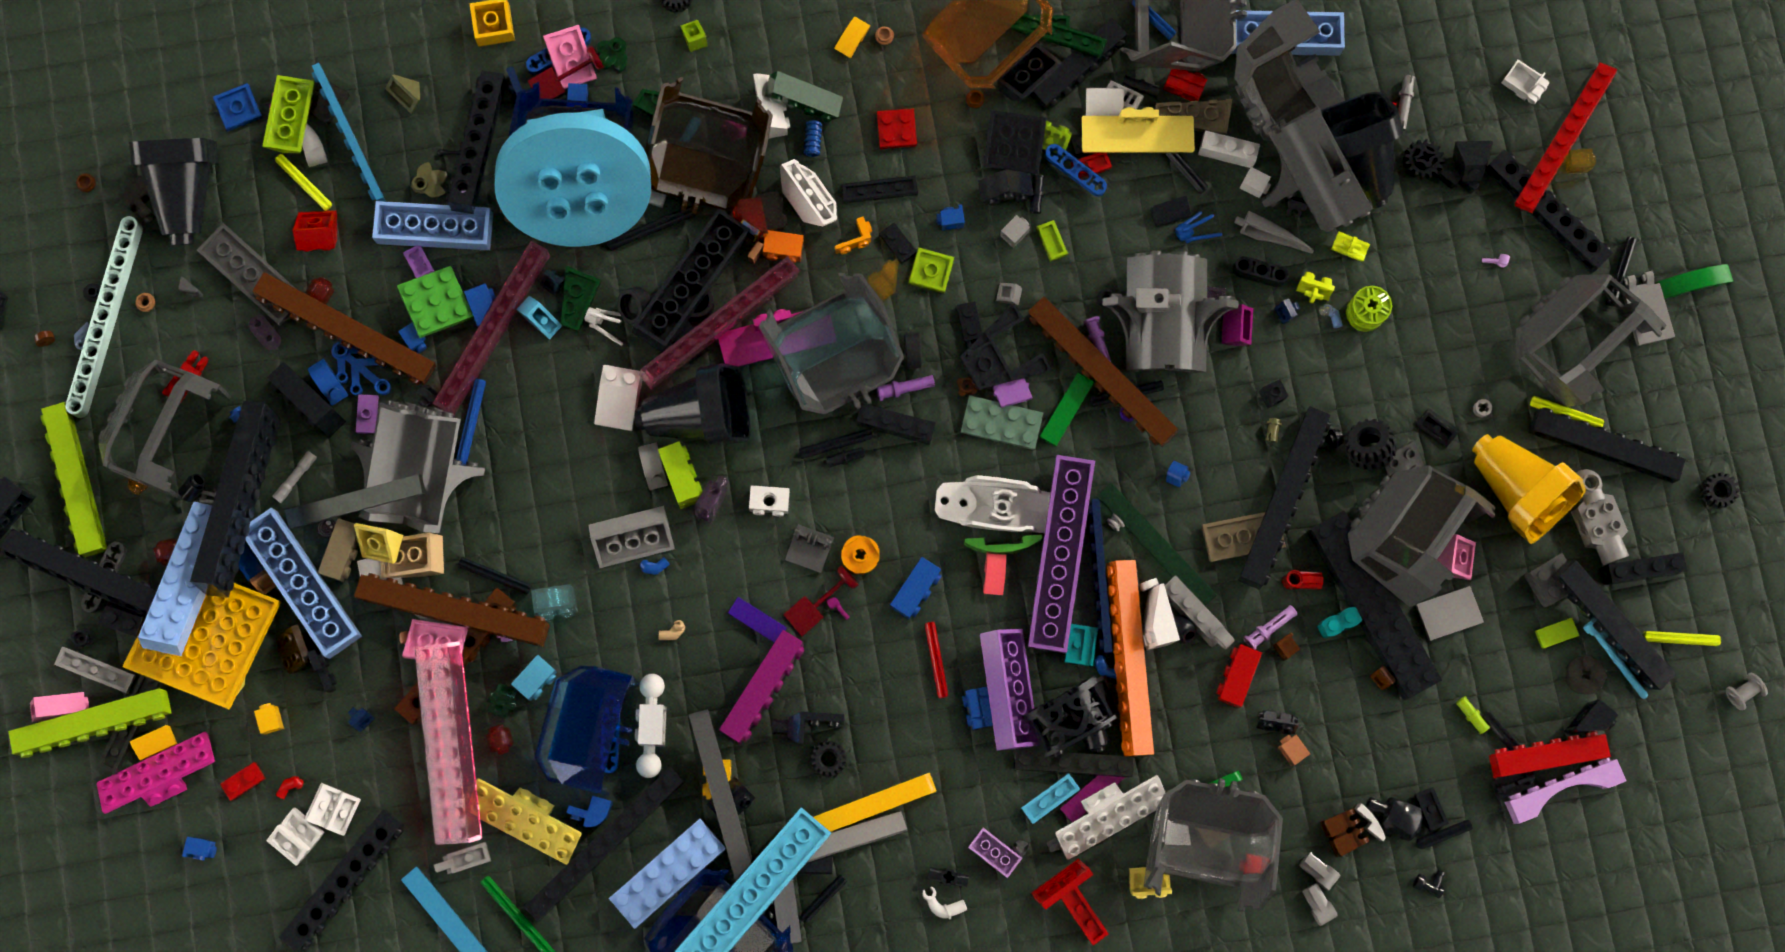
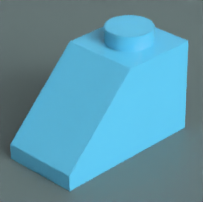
M528 296L516 309L548 339H551L562 327L547 309L531 296Z

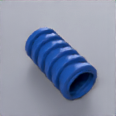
M816 120L806 122L805 131L807 133H805L804 140L806 144L804 145L805 150L803 153L809 157L820 155L819 150L821 146L819 144H821L820 139L822 135L820 133L822 132V123Z

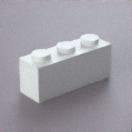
M1205 130L1198 155L1251 168L1256 162L1260 144Z

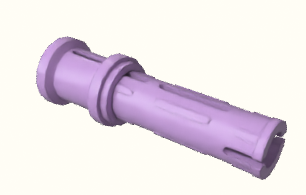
M1289 605L1264 626H1258L1252 634L1244 636V642L1248 647L1256 650L1259 644L1269 640L1272 633L1297 616V611L1293 606Z

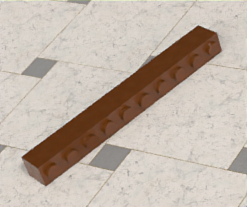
M263 272L252 291L257 301L263 304L267 302L272 304L274 310L280 313L284 311L289 313L291 319L299 323L301 320L306 322L308 328L316 332L318 329L323 331L325 337L333 341L335 338L340 340L342 346L350 350L352 347L357 349L359 355L367 359L369 356L374 358L376 364L384 368L386 365L391 367L393 373L401 377L403 374L408 376L409 381L418 386L420 383L426 385L436 367L435 362L265 272Z
M1044 296L1028 311L1029 321L1035 327L1039 325L1043 329V335L1048 340L1052 338L1056 342V348L1062 353L1065 351L1070 356L1068 358L1070 362L1075 366L1079 365L1083 369L1081 372L1088 379L1092 378L1096 382L1095 386L1102 393L1106 391L1110 395L1108 399L1115 406L1119 404L1123 408L1121 412L1128 419L1132 417L1137 422L1135 426L1142 433L1146 431L1150 435L1148 439L1155 446L1159 444L1163 447L1179 432L1178 428Z
M368 573V576L361 574L354 597L360 601L464 626L469 629L539 647H544L550 624L545 621L546 618L534 615V618L527 617V613L521 611L511 613L508 612L509 609L497 606L496 609L491 608L490 604L479 601L476 604L472 603L471 599L460 596V599H456L447 592L437 594L431 588L423 587V590L417 589L414 584L407 582L404 585L398 584V581L392 578L382 580L379 579L380 576Z

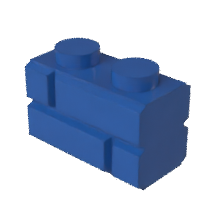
M982 687L965 691V696H962L964 707H968L969 715H966L968 727L972 726V730L993 727L988 688Z

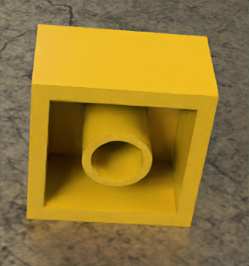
M508 0L470 3L474 36L478 47L515 41Z

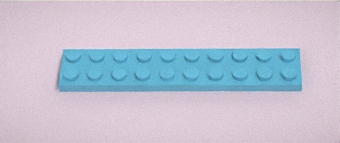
M800 808L675 952H730L829 838L831 832L803 808Z

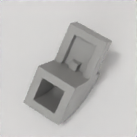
M657 442L638 447L649 490L668 486Z

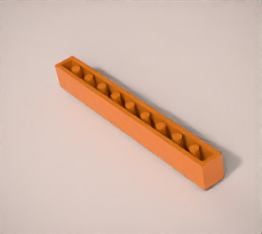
M1136 560L1113 561L1106 563V576L1108 581L1107 593L1110 603L1111 633L1113 635L1112 650L1115 657L1114 670L1117 679L1116 690L1119 700L1120 731L1122 733L1121 747L1124 756L1127 757L1153 755L1154 748Z

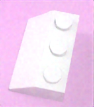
M753 74L756 96L762 101L761 105L765 110H769L773 114L768 139L788 135L787 129L790 128L789 118L784 116V111H787L786 104L773 102L771 98L765 96L769 75Z

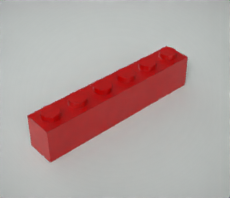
M1598 732L1586 733L1585 738L1574 735L1569 736L1568 741L1563 742L1561 738L1549 740L1550 744L1544 745L1543 741L1531 743L1532 747L1525 748V744L1513 746L1514 750L1507 751V748L1496 749L1495 754L1489 755L1493 777L1499 778L1609 758L1611 755L1606 734L1598 735Z

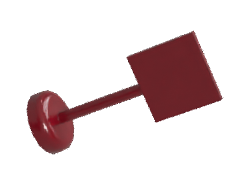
M592 45L587 48L590 59L557 77L551 67L528 80L541 106L566 92L560 82L564 78L592 62L598 70L605 68Z
M842 565L837 568V573L842 579L817 602L812 604L804 596L783 614L802 637L824 618L816 609L844 583L852 589L859 586L854 577Z

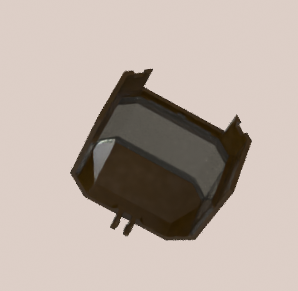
M683 77L678 78L676 82L671 84L668 82L662 84L645 147L651 170V189L654 192L683 199L681 211H685L687 208V200L694 202L692 214L697 213L699 204L725 211L750 204L765 157L773 114L769 110H765L761 105L762 101L758 97L753 112L680 93Z

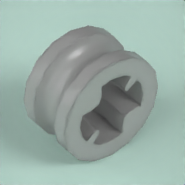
M1486 399L1479 400L1473 406V412L1477 417H1486L1492 411V405ZM1478 405H1485V410L1487 411L1480 412Z
M1113 513L1111 515L1112 518H1108L1106 521L1118 533L1120 531L1119 528H1123L1125 524Z

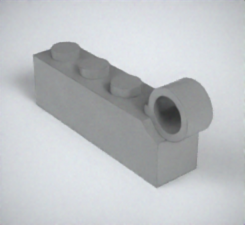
M1176 575L1165 585L1169 603L1180 615L1187 617L1195 624L1196 632L1211 647L1218 643L1222 648L1227 649L1234 642V638L1219 620Z

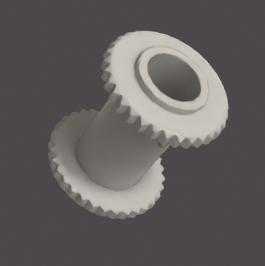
M1749 673L1747 675L1748 682L1737 689L1730 686L1726 688L1727 697L1739 710H1745V702L1755 695L1759 694L1764 697L1768 694L1766 685L1754 673Z

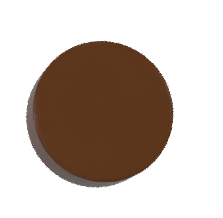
M42 331L34 336V341L37 346L44 347L52 344L55 341V337L52 331Z

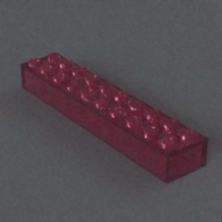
M461 641L415 646L435 845L470 843L482 839Z

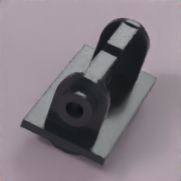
M1259 711L1258 719L1260 720L1256 728L1264 731L1282 732L1287 735L1295 734L1299 726L1298 717H1295V715L1280 713V718L1276 719L1277 712Z
M1527 772L1505 776L1492 781L1491 784L1498 800L1534 787L1532 781H1535L1532 773L1529 774Z

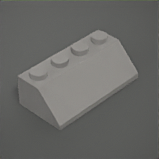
M664 506L588 525L599 568L675 549Z

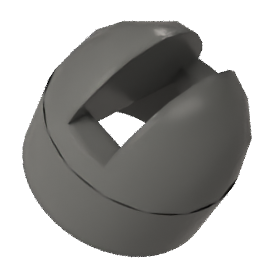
M1017 840L1015 841L1017 846L1012 847L1013 851L1020 857H1024L1028 851L1029 843Z

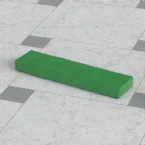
M1077 373L1039 438L1055 447L1057 446L1094 381Z

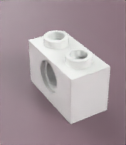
M751 486L749 510L754 515L772 513V516L783 517L784 514H788L789 488ZM771 497L775 502L772 506H766L764 500Z

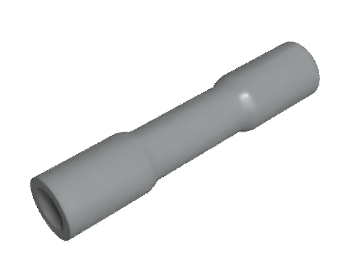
M307 451L294 471L281 484L272 497L282 503L317 457Z

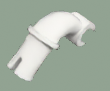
M930 887L932 896H927L925 890H923V898L928 902L931 911L938 917L949 918L950 920L952 916L967 911L964 900L949 905H940L935 898V888Z

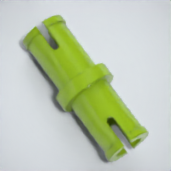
M1466 696L1456 702V705L1466 715V720L1474 725L1479 734H1483L1490 728L1481 717L1480 711L1473 707Z

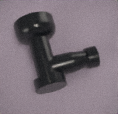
M1438 870L1432 884L1427 882L1426 877L1419 873L1414 880L1413 888L1417 890L1424 888L1435 894V897L1440 898L1444 892V888L1440 885L1445 873Z

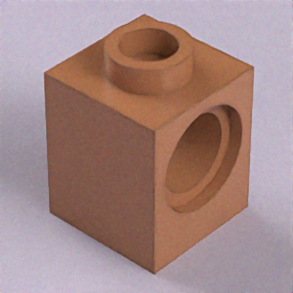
M1287 735L1280 740L1282 744L1278 746V749L1291 766L1296 765L1310 755V752L1297 735L1292 737Z

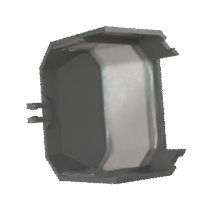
M1222 778L1218 780V784L1200 783L1196 779L1183 781L1165 793L1156 808L1147 857L1144 887L1147 889L1154 888L1155 894L1160 896L1163 874L1240 889L1238 912L1245 911V907H1253V910H1262L1276 891L1283 817L1265 795H1261L1256 791H1240L1237 788V781H1232L1229 788H1225V779Z

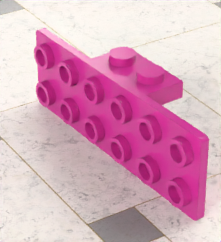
M780 309L775 311L773 315L777 324L801 312L791 314L790 310ZM767 314L756 316V319H753L754 324L717 334L725 364L741 367L773 358L759 328L761 321L766 320ZM830 314L785 336L778 346L782 355L836 342Z
M206 731L97 782L102 812L104 814L109 813L140 797L152 807L187 790L186 783L181 778L215 762L208 733Z

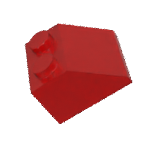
M337 211L298 212L293 227L296 250L308 252L318 249L324 251L335 249L337 243Z

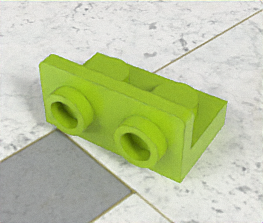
M1046 121L1042 149L1046 150L1049 145L1057 144L1066 150L1072 132H1069V128L1059 125L1057 128L1051 126L1052 122Z

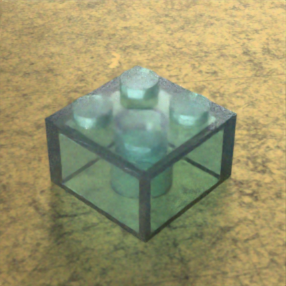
M571 584L531 590L534 614L551 620L554 619L555 615L569 617L573 616L574 612H578L575 589Z

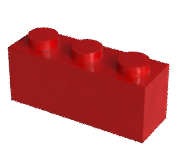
M1239 644L1237 648L1233 647L1230 654L1232 661L1230 666L1227 665L1223 672V676H1225L1224 682L1219 684L1216 694H1218L1217 700L1236 708L1242 707L1262 652Z

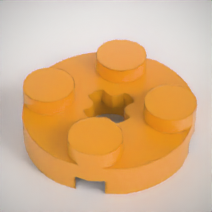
M857 535L845 542L841 559L847 570L856 575L866 574L877 566L880 551L873 539ZM857 550H860V552L865 551L866 554L863 560L855 557Z

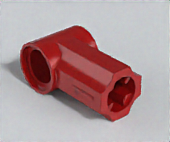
M1292 570L1283 576L1282 584L1289 590L1322 589L1323 575L1322 572H1299ZM1290 575H1292V576H1294V577L1296 578V584H1295V585L1292 584V583H1290V581H1289V576H1290Z

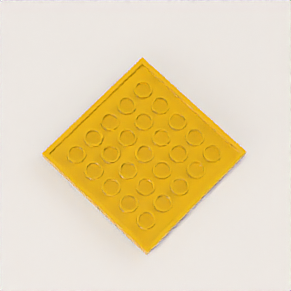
M234 583L229 598L205 595L182 656L142 648L137 636L122 667L230 710L281 602Z

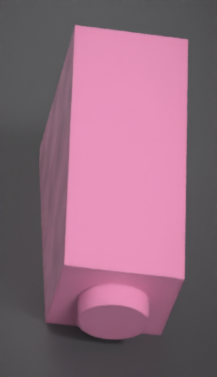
M84 692L34 697L30 702L32 722L45 721L88 709V697H84Z

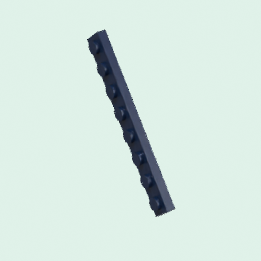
M1092 499L1088 507V516H1092V523L1089 524V533L1093 535L1094 542H1091V554H1095L1092 570L1097 575V580L1094 581V591L1098 592L1099 599L1095 600L1096 611H1100V619H1097L1098 631L1101 630L1102 638H1099V649L1103 650V654H1111L1112 640L1100 500Z

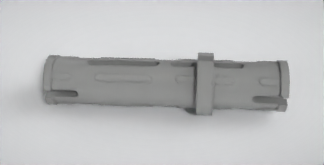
M1411 75L1403 76L1402 89L1399 91L1398 111L1403 132L1406 131L1410 103L1414 97L1413 86L1415 77L1412 76L1410 78Z

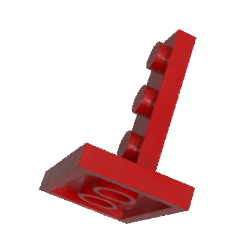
M1078 858L1031 892V894L1045 910L1061 899L1089 942L1094 946L1109 935V933L1078 889L1080 884L1094 875L1090 868Z

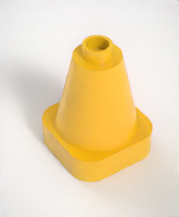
M1487 434L1472 449L1477 455L1474 464L1509 513L1508 519L1513 529L1530 544L1542 538L1585 494L1586 488L1583 479L1565 463L1555 466L1503 436L1492 438Z

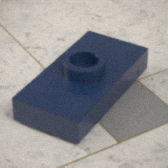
M506 68L512 82L508 84L512 95H517L522 108L528 106L514 68Z

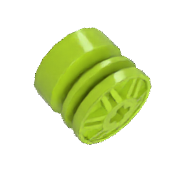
M1366 286L1360 289L1347 304L1346 317L1352 327L1363 332L1377 329L1391 314V298L1381 287Z

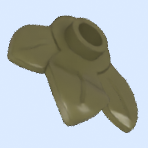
M429 162L424 163L417 169V176L413 178L411 187L417 194L425 193L431 198L440 197L445 194L441 185L445 182L447 173L441 170H432ZM424 183V186L419 188L418 184Z

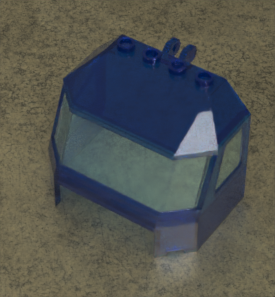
M578 666L555 680L534 755L549 782L609 797L607 788L603 787V779L612 744L615 742L629 745L627 739L615 738L616 730L624 733H632L633 730L632 728L618 725L628 687L638 686L639 684L632 675L596 666Z

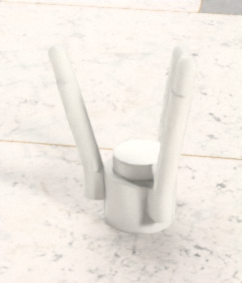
M590 307L585 315V321L590 323L589 327L596 329L622 346L623 342L597 325H601L603 319L620 323L621 320L606 316H621L620 313Z

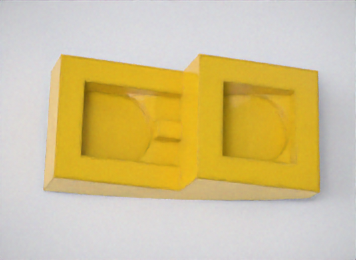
M854 16L834 49L852 58L859 43L863 41L870 25Z

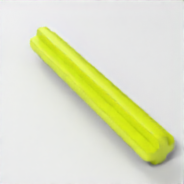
M279 154L275 158L276 163L324 211L332 207V203L283 154Z
M1533 396L1530 401V406L1537 409L1548 408L1553 410L1555 414L1568 415L1572 420L1586 421L1595 428L1603 427L1604 425L1603 419L1537 396Z
M1645 631L1643 633V637L1648 642L1719 646L1721 644V637L1719 635Z

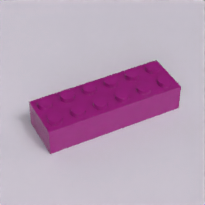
M782 630L720 727L721 733L740 745L742 742L746 743L752 735L751 728L753 725L757 726L763 717L761 712L764 708L767 710L773 702L772 695L774 692L778 693L784 684L782 679L785 675L789 676L794 669V660H799L805 650L801 640Z

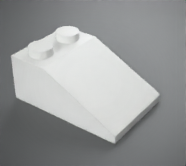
M603 365L595 425L627 431L633 430L635 409L638 405L643 381L641 371Z
M1164 583L1148 591L1142 625L1143 643L1146 651L1168 646L1180 640Z

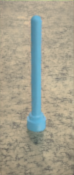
M1592 621L1585 624L1583 629L1586 633H1590L1591 636L1594 635L1642 699H1646L1648 697L1647 692L1613 647L1605 641L1604 635L1594 629Z

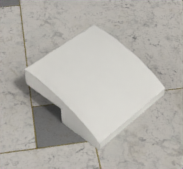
M321 783L304 820L344 836L361 799Z
M293 808L266 841L297 866L325 832L316 824L304 820L305 815L297 808Z

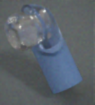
M1324 304V306L1319 308L1322 316L1328 315L1331 317L1333 328L1343 326L1340 313L1330 304Z

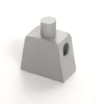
M1136 288V308L1139 313L1169 312L1170 306H1181V294H1170L1168 289ZM1159 298H1164L1163 302L1157 303V300Z

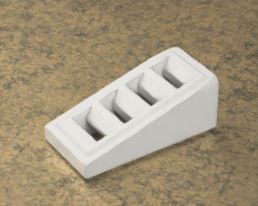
M1110 81L1107 88H1124V97L1127 95L1128 98L1124 102L1123 110L1127 107H1133L1137 110L1144 98L1140 93L1114 81ZM1131 99H1134L1135 101L1133 102V104H1129Z

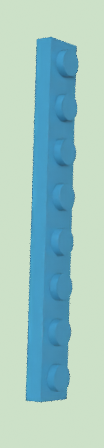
M319 63L312 65L314 72L311 74L315 82H320L322 86L320 93L324 100L328 99L330 103L327 107L332 117L336 116L338 120L335 124L340 134L344 132L346 139L343 141L347 149H352L354 153L352 160L355 166H360L362 170L360 176L364 184L368 183L370 187L367 191L372 201L376 199V201L385 202L386 200L323 68Z

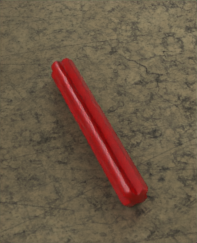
M935 622L925 623V630L938 698L948 697V690Z

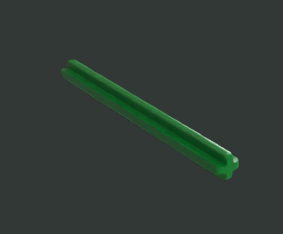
M486 876L480 882L481 885L540 952H555L491 877Z

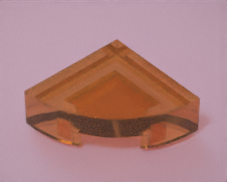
M128 480L129 490L136 495L148 488V486L134 480Z

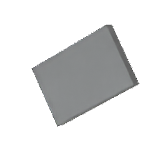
M1470 586L1415 605L1428 641L1484 623Z

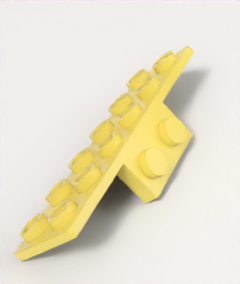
M1127 107L1121 110L1119 116H1082L1083 153H1193L1195 150L1193 116H1159V110H1154L1152 107H1146L1142 110Z
M478 778L464 807V811L566 865L569 863L582 835L580 831L549 816L554 808L553 804L522 788H519L511 796Z

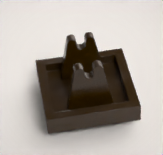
M298 625L289 627L276 638L277 648L281 651L283 665L288 670L289 675L297 673L310 662L304 640L309 639L311 636L309 633L301 634Z

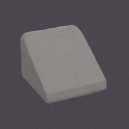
M1000 283L996 301L1019 305L1022 288L1013 283Z

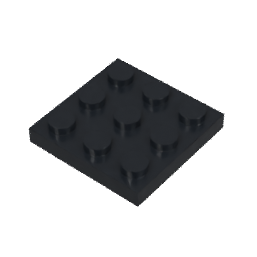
M991 110L983 166L1039 174L1047 118Z

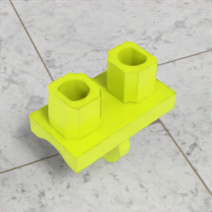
M1339 231L1331 250L1363 262L1370 244L1359 240L1358 237H1352Z
M1306 272L1302 276L1296 291L1310 297L1309 303H1314L1315 299L1329 301L1335 288L1332 285V279L1324 277L1321 281L1314 280L1315 275L1313 273Z

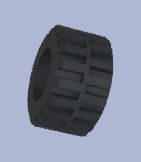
M1365 419V422L1359 421L1356 426L1350 427L1351 431L1346 433L1345 445L1351 463H1354L1355 467H1360L1361 470L1368 469V471H1373L1375 468L1377 470L1381 469V466L1386 467L1388 462H1392L1397 448L1392 429H1390L1388 424L1381 420L1377 422V419H1372V421ZM1369 443H1377L1371 447H1364Z

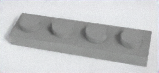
M66 647L61 648L54 663L56 666L129 694L136 678L134 674Z

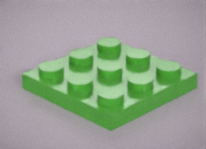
M451 266L397 285L399 294L419 338L473 319L472 311Z

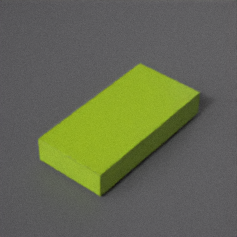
M1054 220L1036 227L1050 262L1068 255Z
M1572 618L1535 631L1542 649L1579 636Z

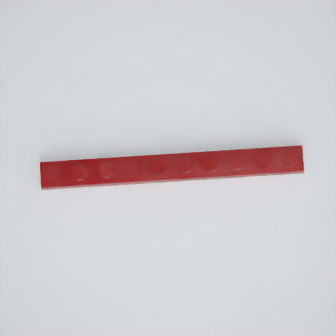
M1601 62L1599 63L1515 202L1516 207L1533 213L1617 73L1616 68Z

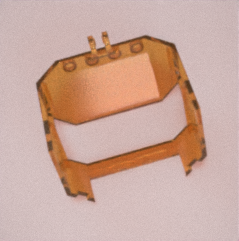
M952 0L932 19L922 36L969 88L996 89L993 85L996 80L1047 32L1052 35L1053 7L1047 0H1035L1041 7L1040 26L988 76L970 77L958 63H973L1027 11L1028 0Z

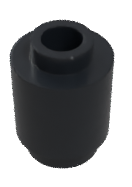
M199 474L189 476L178 489L181 499L194 502L205 489L206 480Z

